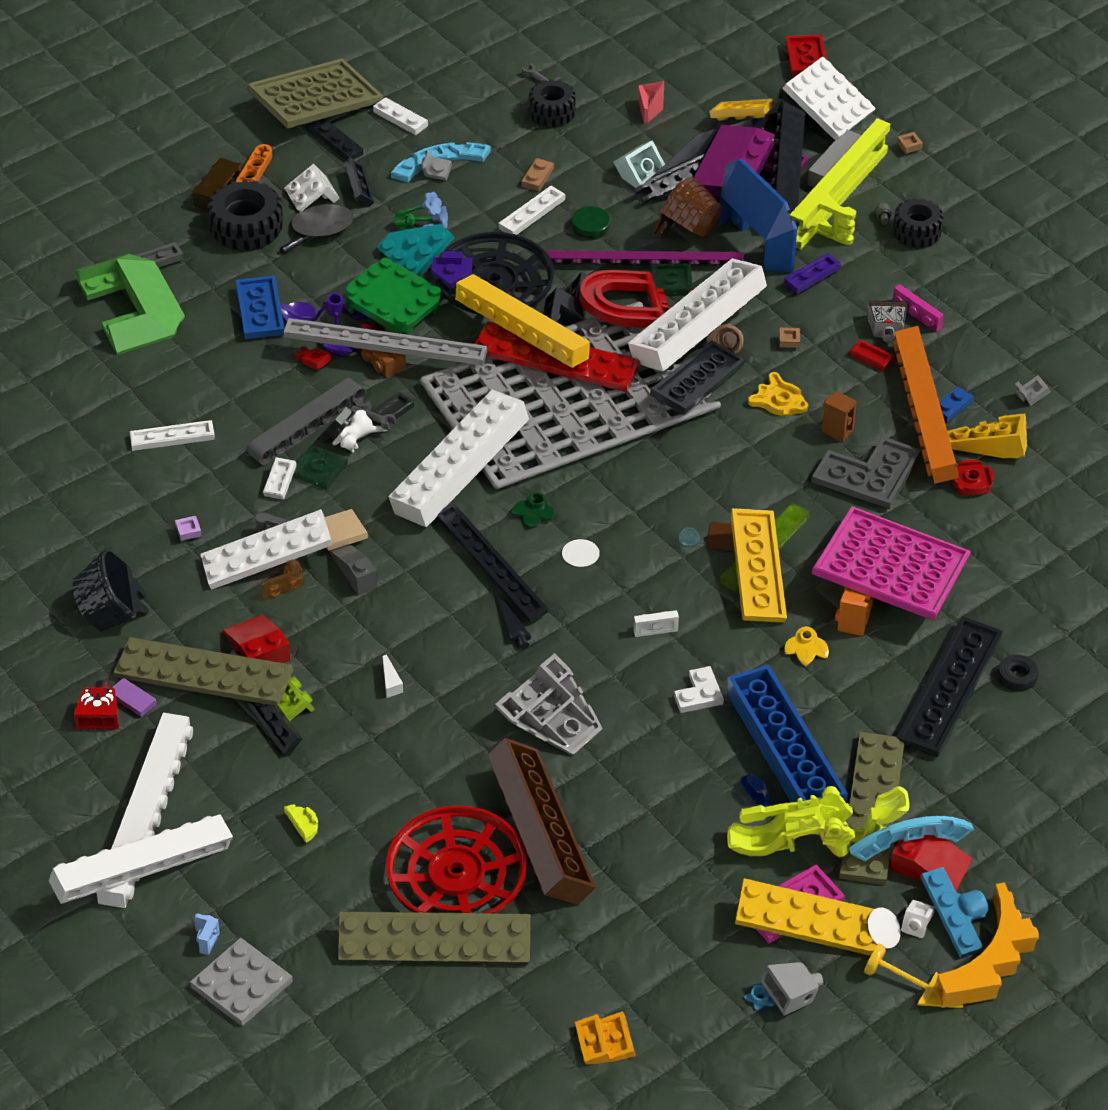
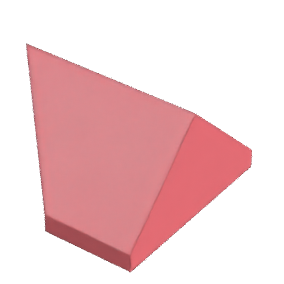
M664 81L638 85V102L644 124L649 123L663 110Z

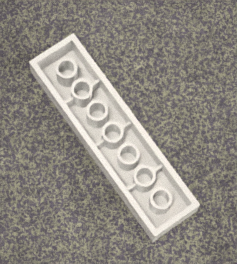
M732 258L628 342L632 358L640 360V365L659 371L668 369L675 361L695 347L697 343L707 337L709 333L719 327L726 319L767 287L762 266Z
M492 389L388 496L394 514L427 527L438 516L440 511L462 491L529 420L524 401Z

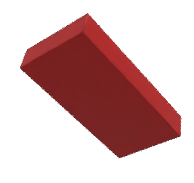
M861 339L849 353V356L882 372L893 363L895 358L894 355Z

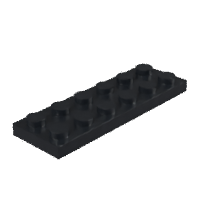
M711 340L651 388L649 395L684 415L744 365L745 359Z

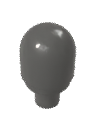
M886 203L878 204L875 209L876 217L883 225H887L892 216L890 206Z

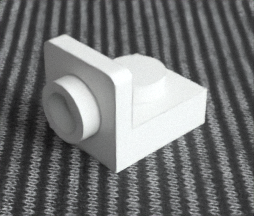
M912 900L905 911L901 931L923 938L927 924L934 914L935 907Z

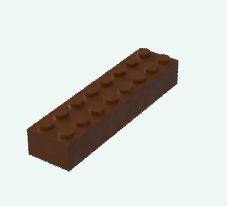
M504 738L488 754L491 762V768L498 779V785L505 796V802L512 813V819L518 828L519 836L527 850L526 853L534 867V873L541 884V890L548 897L579 905L596 886L539 751L528 745Z

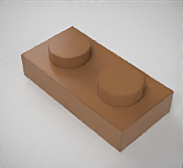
M536 158L522 179V187L540 191L552 173L554 163Z

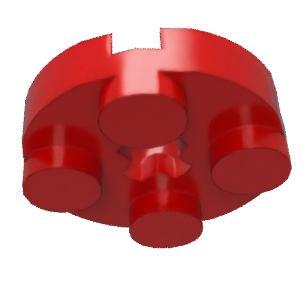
M963 460L957 466L959 478L951 480L952 484L957 489V492L963 496L988 494L994 480V472L991 467L981 465L982 462L979 460Z

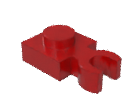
M301 346V352L294 351L295 360L302 361L303 365L319 370L331 361L330 353L317 348L309 350L307 346Z

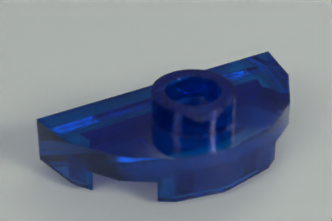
M752 773L740 778L739 783L758 806H771L767 787L762 779H759Z

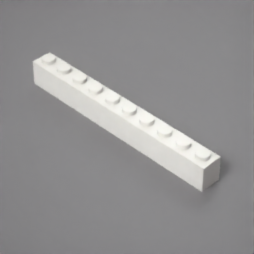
M169 713L162 714L112 849L117 848L123 843L128 842L130 844L139 841L145 836H155V827H159L161 822V811L167 806L168 792H172L174 787V776L180 771V759L186 755V743L188 740H191L193 735V727L190 726L189 717ZM140 878L96 892L98 904L126 908L128 900L133 898L135 881H139Z

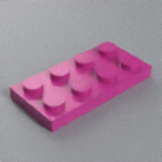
M817 865L779 885V887L844 902L845 895ZM756 929L769 944L784 936Z

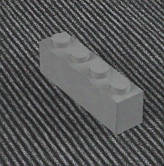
M846 129V132L837 138L808 170L807 185L815 187L861 135Z

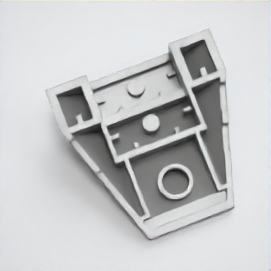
M555 653L543 662L536 673L513 693H507L494 705L511 723L571 756L576 754L603 729L590 704L587 705L582 695V689L575 683L571 669Z

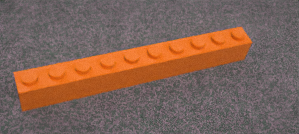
M915 326L895 331L896 340H893L895 352L899 351L896 354L898 365H903L900 367L902 379H907L903 382L905 391L910 392V394H907L909 406H914L911 408L913 420H918L914 424L917 434L921 433L918 436L920 447H925L922 450L924 462H929V464H925L927 474L933 477L934 484L959 478L957 465L919 327Z

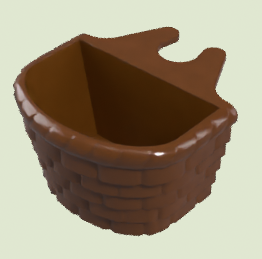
M688 177L676 185L663 204L654 233L656 234L666 221L659 234L663 236L672 224L677 222L691 232L708 238L721 216L722 206L696 178Z

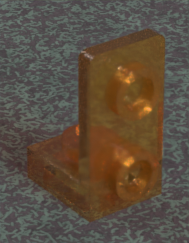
M296 559L286 562V566L283 567L285 574L262 582V593L265 599L304 586L303 570Z

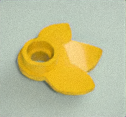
M811 627L799 628L796 635L788 639L785 644V654H796L804 667H807L815 656L823 659L828 658L829 650L826 642L818 638L816 631ZM803 634L809 635L810 638H804Z

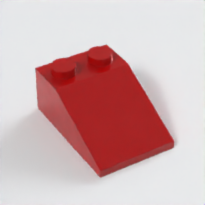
M263 614L223 629V633L232 648L240 652L243 657L278 663L291 661L289 642L280 628Z
M924 835L920 839L906 842L903 839L898 841L892 852L890 870L922 882L921 876L923 873L944 867L957 892L972 862V858L947 839L935 838L934 835Z

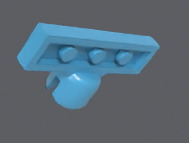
M944 867L923 873L921 880L960 959L982 952L983 946L971 921L986 916L988 904L983 893L979 890L963 894L957 893Z

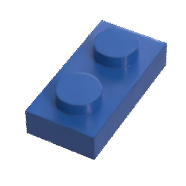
M957 387L942 398L939 403L944 421L949 422L973 403L974 396Z

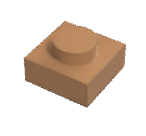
M915 132L897 137V143L905 154L920 150L923 147L922 141Z
M780 328L779 346L800 348V328Z

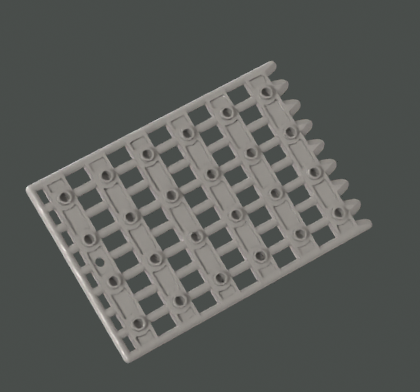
M635 302L626 306L643 307V304ZM596 317L566 326L572 332L578 331L583 338L590 341V347L632 357L631 352L622 354L619 348L628 345V342L647 328L614 325L603 329L599 323L604 321ZM623 331L627 336L615 341H612V339L609 337V335ZM485 357L483 366L460 363L420 378V383L452 429L459 424V420L462 421L477 405L474 399L487 395L492 389L519 400L535 394L538 398L536 401L525 404L529 420L517 432L521 439L505 444L490 460L493 465L489 466L486 464L481 469L495 489L508 486L721 407L719 401L705 402L702 399L686 414L671 417L667 411L672 408L661 404L650 396L651 390L647 385L663 380L681 365L675 362L665 371L653 369L656 374L643 379L638 373L650 368L640 365L627 392L616 389L605 391L600 385L565 376L550 379L546 374L549 372L510 362L496 367L492 362L496 359ZM515 368L519 372V375L504 379L501 374ZM471 369L474 375L459 379L456 373ZM434 381L437 385V388H434L431 382ZM478 381L483 386L471 392H468L464 387ZM523 381L529 386L516 392L510 387ZM568 381H571L575 386L561 392L556 387ZM625 393L629 397V400L615 404L611 399ZM443 394L447 400L443 401L439 395ZM581 394L584 400L570 405L566 398ZM543 406L548 412L534 418L529 413V411ZM634 406L639 411V413L625 417L621 412ZM452 407L456 413L452 414L448 408ZM590 407L593 413L578 417L575 411ZM552 419L557 424V426L543 431L539 427V424ZM598 419L603 424V426L588 430L584 425ZM643 419L649 424L637 430H634L631 426L632 423ZM562 432L567 438L553 444L548 439V437ZM608 432L613 437V439L599 444L594 438ZM523 446H526L530 451L514 457L511 452ZM573 446L577 451L563 457L558 453V450ZM536 459L539 463L538 466L524 470L520 465ZM498 472L502 479L499 480L494 473Z

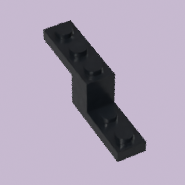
M581 272L571 282L569 294L556 287L545 300L543 315L555 322L559 320L567 326L572 325L575 321L578 322L583 315L579 291L582 281L588 275Z

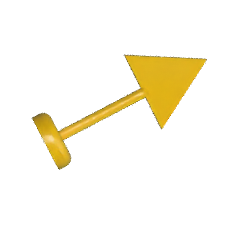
M878 943L869 958L864 973L873 975L880 965L925 989L917 1005L941 1007L934 989L938 973L934 974L928 985L883 961L886 948ZM961 1004V1005L950 1006V1007H951V1008H963L964 1006Z

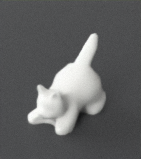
M357 410L332 444L337 445L341 443V447L353 453L354 449L358 448L356 443L358 439L370 433L386 432L388 430H384L381 425L373 426L372 420L367 417L364 410Z

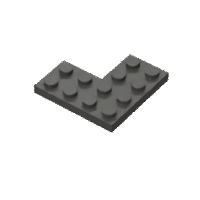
M882 436L867 463L828 450L812 476V483L890 509L919 459L921 449Z

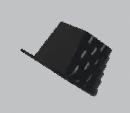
M104 549L92 560V563L88 564L73 579V594L79 611L100 632L104 629L107 630L110 627L126 623L129 620H134L136 612L149 613L148 608L139 601L136 594L138 592L145 598V591L133 577L129 566L110 550Z

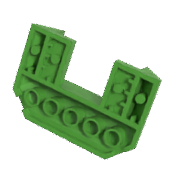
M126 254L73 271L87 300L123 289L127 291L137 310L136 312L102 322V328L117 355L173 338L177 332L178 325L185 318L182 309L155 261Z

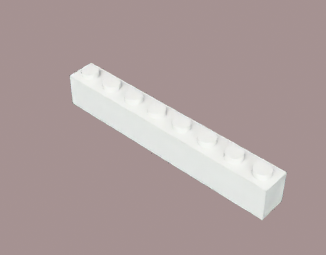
M221 815L207 816L201 821L192 824L189 822L173 830L166 829L155 836H145L139 841L130 844L128 842L123 843L111 850L104 849L93 856H83L68 864H58L53 868L49 882L62 904L226 850L233 836Z

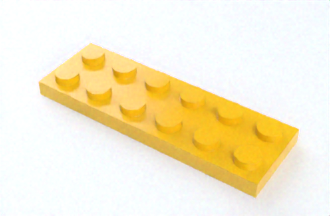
M732 508L730 517L742 620L785 623L787 615L774 511Z
M743 879L735 924L870 956L877 946L868 929L869 916L875 909Z

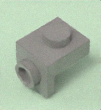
M1039 375L1023 386L1019 381L1015 383L1018 388L1016 394L1022 402L1026 400L1030 406L1051 392Z

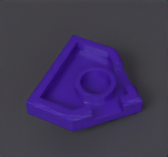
M443 251L442 257H433L432 276L436 279H441L448 288L452 289L456 286V282L472 275L473 258H463V252Z

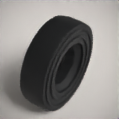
M1018 654L1004 658L998 670L1000 682L1005 687L1015 691H1024L1032 688L1037 682L1039 674L1038 666L1031 658ZM1021 668L1026 671L1027 675L1025 677H1015L1011 675L1010 670Z

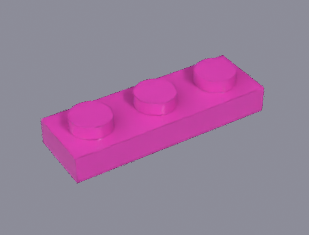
M899 284L894 288L893 301L907 302V313L935 332L942 329L944 314Z

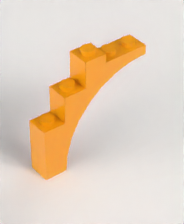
M1005 883L995 885L992 897L997 913V932L993 941L982 954L970 963L955 970L938 974L934 989L942 1008L996 999L999 988L1002 985L1000 977L1015 975L1017 966L1020 964L1019 954L1034 951L1036 942L1039 940L1038 930L1036 927H1033L1030 918L1022 919L1020 911L1016 910L1013 894L1011 891H1008Z

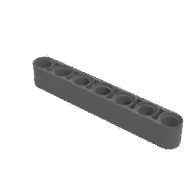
M351 378L343 380L252 440L247 447V454L261 465L270 463L276 457H279L333 421L345 407L350 409L353 405H356L355 401L358 398L363 400L366 395V389Z

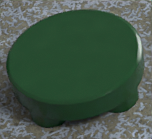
M582 207L572 216L573 232L589 236L593 240H598L602 234L610 229L611 216L600 207Z

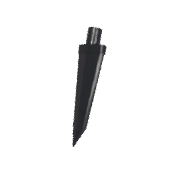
M497 596L510 640L518 642L521 649L528 648L529 643L527 640L531 639L530 633H528L510 604Z

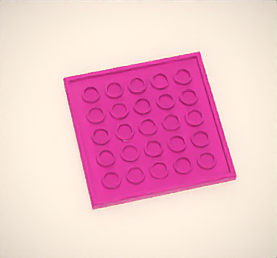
M851 506L813 567L812 574L935 621L964 568L971 551Z

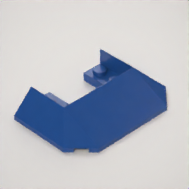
M742 158L727 163L720 196L722 213L719 218V225L732 220L733 224L737 225L742 231L749 229L750 225L765 240L763 270L787 274L794 273L797 226L795 221L791 222L787 212L790 208L787 201Z

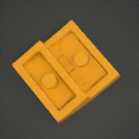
M623 1011L601 1019L596 1014L575 1021L586 1064L609 1063L636 1056Z

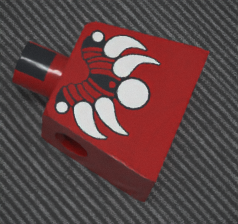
M98 680L95 682L94 687H85L82 690L74 712L76 729L119 730L116 692L114 688H108L106 681Z

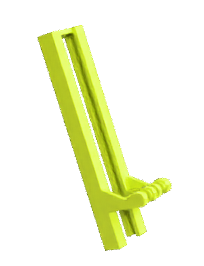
M877 118L790 214L791 222L794 220L800 222L797 228V249L801 250L815 233L845 245L853 244L854 236L851 234L855 231V221L853 219H856V211L851 207H841L840 205L887 154L888 146L885 145V137L890 131V123ZM832 214H834L833 226L827 222Z

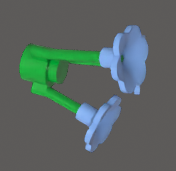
M428 192L425 194V201L422 205L399 210L395 215V225L402 231L412 229L410 227L414 225L415 221L433 220V222H440L447 229L448 213L446 206L440 207L441 200L437 198V194L435 192ZM421 209H428L429 214L433 216L414 217L410 213ZM430 223V224H425L423 227H425V226H431V225H434V224H431V223Z

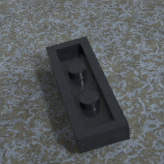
M349 157L345 161V165L350 178V185L353 188L354 198L360 204L363 203L370 207L374 203V198L364 165Z

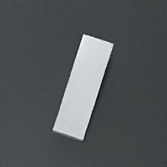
M384 655L383 669L386 698L403 693V683L388 656Z

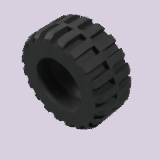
M242 180V182L234 181L230 185H223L209 199L208 219L212 236L223 246L227 245L230 249L237 248L241 251H244V249L255 250L257 247L262 248L267 243H272L274 238L279 236L283 228L280 196L273 188H269L267 184H259L258 181L254 180L252 182ZM244 214H251L250 216H239Z

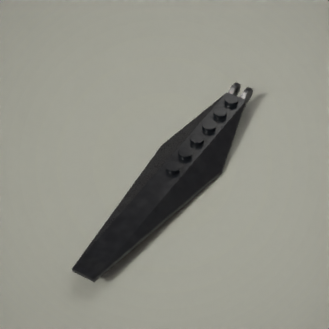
M806 111L804 133L818 125ZM779 112L730 126L754 127L775 134L776 126H778L776 124V117ZM720 128L696 135L649 180L633 190L635 195L644 192L646 189L650 193L639 200L641 205L650 202L652 199L668 197L680 181L688 177L694 178Z

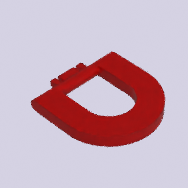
M603 270L588 275L581 283L579 300L583 308L592 316L610 324L627 327H648L662 316L664 311L667 312L669 310L664 289H656L650 272ZM610 290L647 292L652 307L617 305L605 299L602 293Z

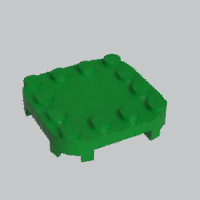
M382 258L380 262L371 265L346 287L344 301L347 305V311L351 314L356 310L385 326V332L409 335L412 333L413 327L429 313H436L441 289L401 265L392 262L389 258Z

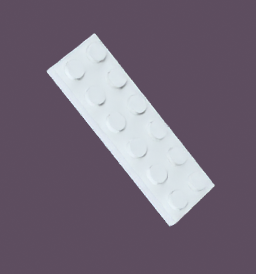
M318 510L201 553V558L208 584L212 590L329 547L333 543L322 510Z

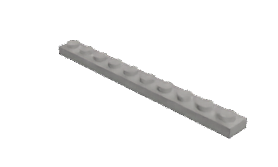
M292 318L288 319L284 330V338L482 366L487 353V346Z

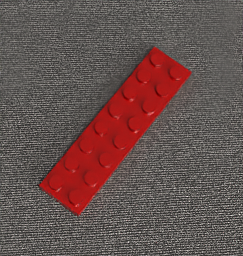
M487 321L475 343L487 346L486 357L624 392L628 391L640 367V360L590 347L589 359L571 368L507 329Z

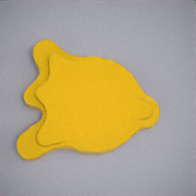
M777 372L769 374L768 381L770 385L760 384L758 386V393L748 398L750 406L764 408L770 413L779 416L805 413L808 410V403L802 397L801 390L797 386L783 381Z

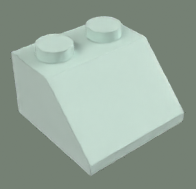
M653 141L644 143L613 161L622 179L635 188L644 184L665 165Z

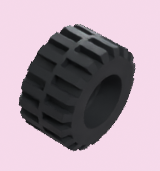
M544 80L532 86L531 91H529V114L531 119H534V122L540 123L542 126L558 127L567 124V122L572 121V118H574L576 113V92L571 85L560 80Z
M912 198V200H905V203L901 202L895 209L893 235H895L897 240H900V243L907 244L909 247L925 248L928 245L932 246L941 237L943 224L942 209L937 204H933L932 201H926L922 198Z

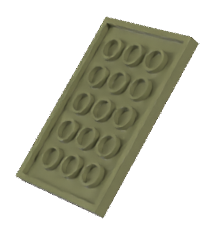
M343 58L248 84V91L286 128H292L297 125L371 106L383 99V95Z

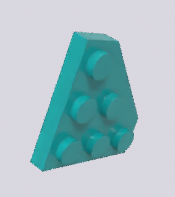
M441 224L391 232L377 248L392 262L421 276L432 264L433 257H438L455 237Z

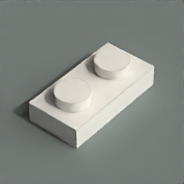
M676 610L634 616L633 631L635 637L677 632L678 612Z

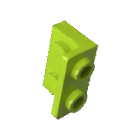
M295 676L290 678L279 704L280 709L289 721L305 708L311 712L315 710L311 705L313 699L305 690L303 692L300 690L302 685Z

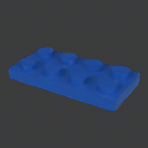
M275 275L236 280L245 339L284 335L285 329Z

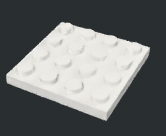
M824 57L798 74L782 88L834 140L843 135L846 129L851 130L876 109Z

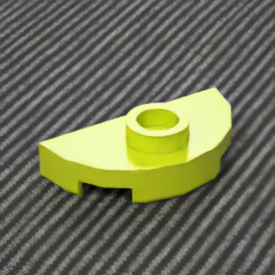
M285 806L284 812L304 841L307 843L312 840L318 831L316 814L308 807Z

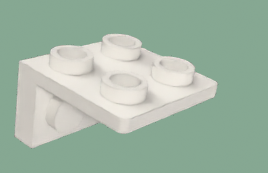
M314 164L285 187L286 192L299 212L307 208L321 195L324 199L329 198L333 203L340 199L326 175Z

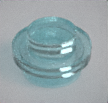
M687 527L679 534V542L685 547H694L699 544L700 535L696 529Z

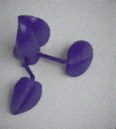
M339 293L329 294L327 302H323V306L317 314L315 308L306 302L281 304L282 316L286 322L289 318L316 321L325 308L330 316H334L335 325H338V315L341 312L343 314L348 313L349 317L355 320L368 318L357 310L353 314L347 311L344 298ZM322 343L325 350L338 356H347L354 350V347Z

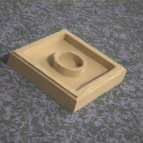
M352 509L325 517L333 545L326 547L328 551L368 538L367 531Z

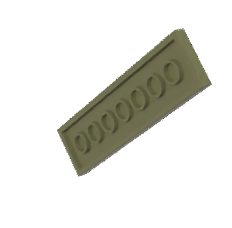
M130 637L115 668L114 675L120 679L125 678L126 680L279 706L293 673V667L290 664Z
M860 732L850 799L853 814L847 820V824L851 829H863L871 807H875L877 796L899 786L904 742L895 736ZM894 821L888 824H883L882 826L887 827L893 825ZM891 844L889 848L879 852L867 861L851 855L849 851L847 855L842 857L839 879L886 885Z
M340 912L338 960L530 963L531 915Z

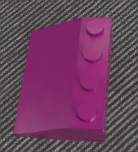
M721 125L694 178L709 193L720 197L726 164L742 158L760 175L774 147L775 134L754 127Z

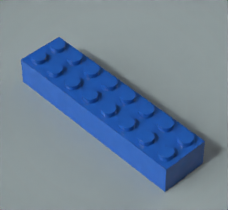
M769 664L728 677L727 695L790 802H797L798 798H802V801L810 800L811 795L821 798L824 789L833 786L837 788L840 796L846 803L847 792Z

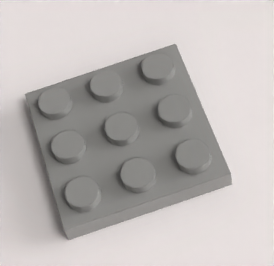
M240 938L192 979L190 986L239 1025L244 1026L293 982L292 975Z

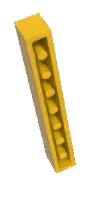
M472 274L456 282L455 300L573 368L589 359L590 341L478 276Z

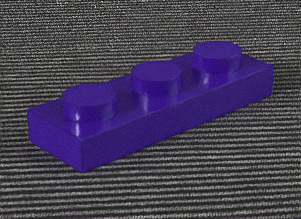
M826 253L785 277L784 284L798 294L841 268V263Z

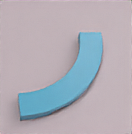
M467 142V145L445 143L431 146L415 152L411 158L401 161L391 172V178L409 183L417 173L423 170L421 169V162L423 157L426 158L427 152H432L435 158L449 161L473 160L484 162L491 151V146Z
M927 816L914 818L880 829L849 847L851 855L867 861L879 852L889 848L891 843L901 839L906 842L923 838L924 835H934L935 838H944L957 843L972 832L974 828L970 822L955 817Z

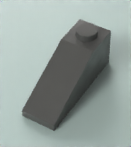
M350 544L330 550V555L357 595L377 589L376 569L367 556Z

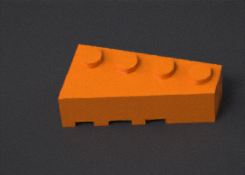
M845 587L840 600V609H837L835 621L838 622L837 631L863 636L875 598Z

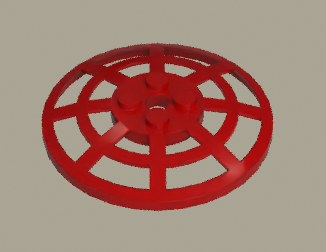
M472 806L440 807L418 815L399 830L392 840L387 854V879L397 900L412 913H427L432 907L444 911L472 913L471 909L486 904L495 896L505 900L495 908L482 914H497L516 898L523 886L527 870L526 851L517 832L496 814ZM450 817L473 818L484 821L487 824L481 834L468 830H453ZM441 819L443 832L430 836L421 844H418L409 837L421 826ZM495 828L502 831L510 839L517 853L503 857L500 849L489 839ZM454 838H467L475 840V843L471 848L464 845H456ZM445 839L446 847L440 849L435 854L427 850L434 843ZM404 844L413 851L408 864V874H394L395 857L401 845ZM483 846H486L493 853L496 860L484 863L483 858L479 854ZM419 857L429 862V873L415 874ZM519 862V879L513 892L501 889L505 880L506 866ZM453 868H461L463 870L458 874L451 872ZM499 869L498 879L494 886L483 882L485 872ZM431 882L436 891L428 897L417 883ZM396 883H410L415 894L424 903L418 908L414 907L401 895ZM477 889L487 893L480 900L469 904L468 894ZM444 895L457 896L459 905H446L438 901Z

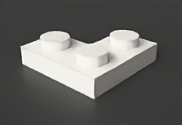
M710 666L689 670V678L693 687L674 691V698L680 713L723 705L724 698Z

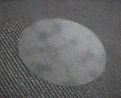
M317 205L299 212L292 220V227L298 233L308 236L330 235L347 228L353 221V213L348 208L339 205Z

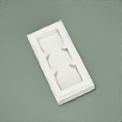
M275 458L263 490L264 496L284 500L297 466L296 461Z

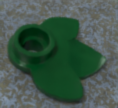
M535 492L527 500L517 502L512 508V515L523 516V522L527 527H535L541 523L542 519L552 520L554 509L548 505L547 499L542 493Z

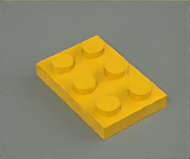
M774 99L720 102L710 110V117L717 118L718 121L727 120L728 117H735V119H744L746 116L762 118L775 106Z

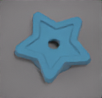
M753 984L751 993L744 996L745 1000L754 1004L756 1011L760 1010L763 1006H774L775 1004L764 985Z

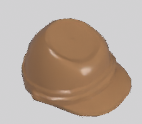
M730 323L720 325L709 333L706 338L707 343L713 340L735 354L742 349L744 343L741 331Z

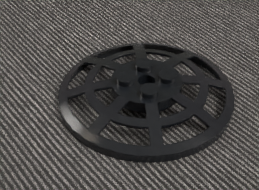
M505 232L478 233L464 237L444 250L458 252L461 250L466 258H473L472 266L475 269L472 271V274L529 307H533L545 298L553 284L554 268L549 255L535 242L516 234ZM499 242L498 251L474 255L468 248L480 243ZM507 243L523 247L531 251L533 255L525 261L517 255L506 253ZM486 258H496V261L485 262L483 264H481L478 260ZM504 259L514 261L519 266L513 268L511 265L504 263ZM540 259L547 270L548 279L536 281L535 272L531 265ZM526 270L530 281H518V274ZM436 279V285L441 289V294L446 300L464 311L481 315L455 300L456 294L449 295L443 288L441 279ZM546 286L543 292L527 303L524 301L531 295L535 287ZM517 288H528L519 298L513 294Z

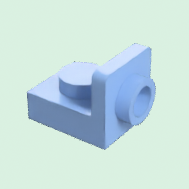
M197 913L194 917L195 928L198 931L196 941L199 943L200 953L209 955L219 935L218 919L210 915Z

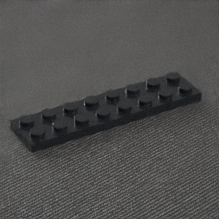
M962 616L897 735V738L904 742L905 746L937 758L939 757L1003 636V630Z

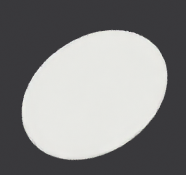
M577 539L570 541L564 546L562 556L567 563L573 566L585 567L597 561L599 549L591 541Z
M885 908L873 910L868 919V929L872 939L877 944L884 945L885 948L894 947L899 942L901 935L900 925L896 916Z

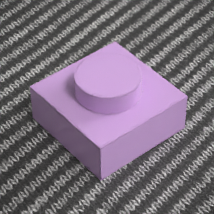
M196 516L175 520L176 529L181 541L202 536Z

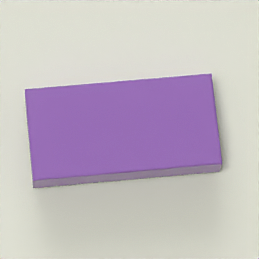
M125 678L112 687L115 689L117 702L140 717L144 716L157 704L154 697Z

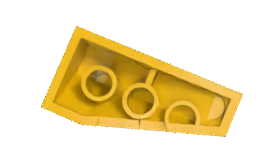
M1025 414L998 417L997 422L987 424L986 421L979 422V425L969 429V427L964 426L947 431L953 450L998 458L1017 459L1025 456L1027 448Z

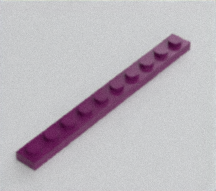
M547 250L552 263H563V260H571V263H582V260H590V263L600 264L602 260H610V264H621L622 260H629V264H641V260H649V264H661V260H669V264H680V261H688V264H700V261H708L710 265H718L720 261H730L732 258L740 261L744 260V252Z

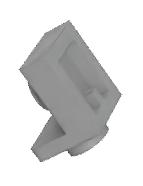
M427 152L426 158L423 157L421 162V169H423L424 175L447 181L452 162L435 158L432 152Z

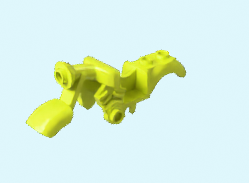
M833 786L826 787L821 798L811 795L810 800L806 801L798 798L797 802L744 808L739 813L740 820L744 824L765 820L766 817L777 816L771 822L761 826L733 823L727 831L728 847L737 853L748 855L749 857L766 856L786 849H790V852H795L794 840L808 834L820 835L823 845H826L834 855L844 857L850 851L849 847H851L852 843H857L866 836L885 828L882 826L883 824L896 821L905 815L909 810L908 793L903 787L897 786L884 794L878 795L875 807H871L863 829H851L848 826L846 820L853 814L852 807L845 803L837 788Z

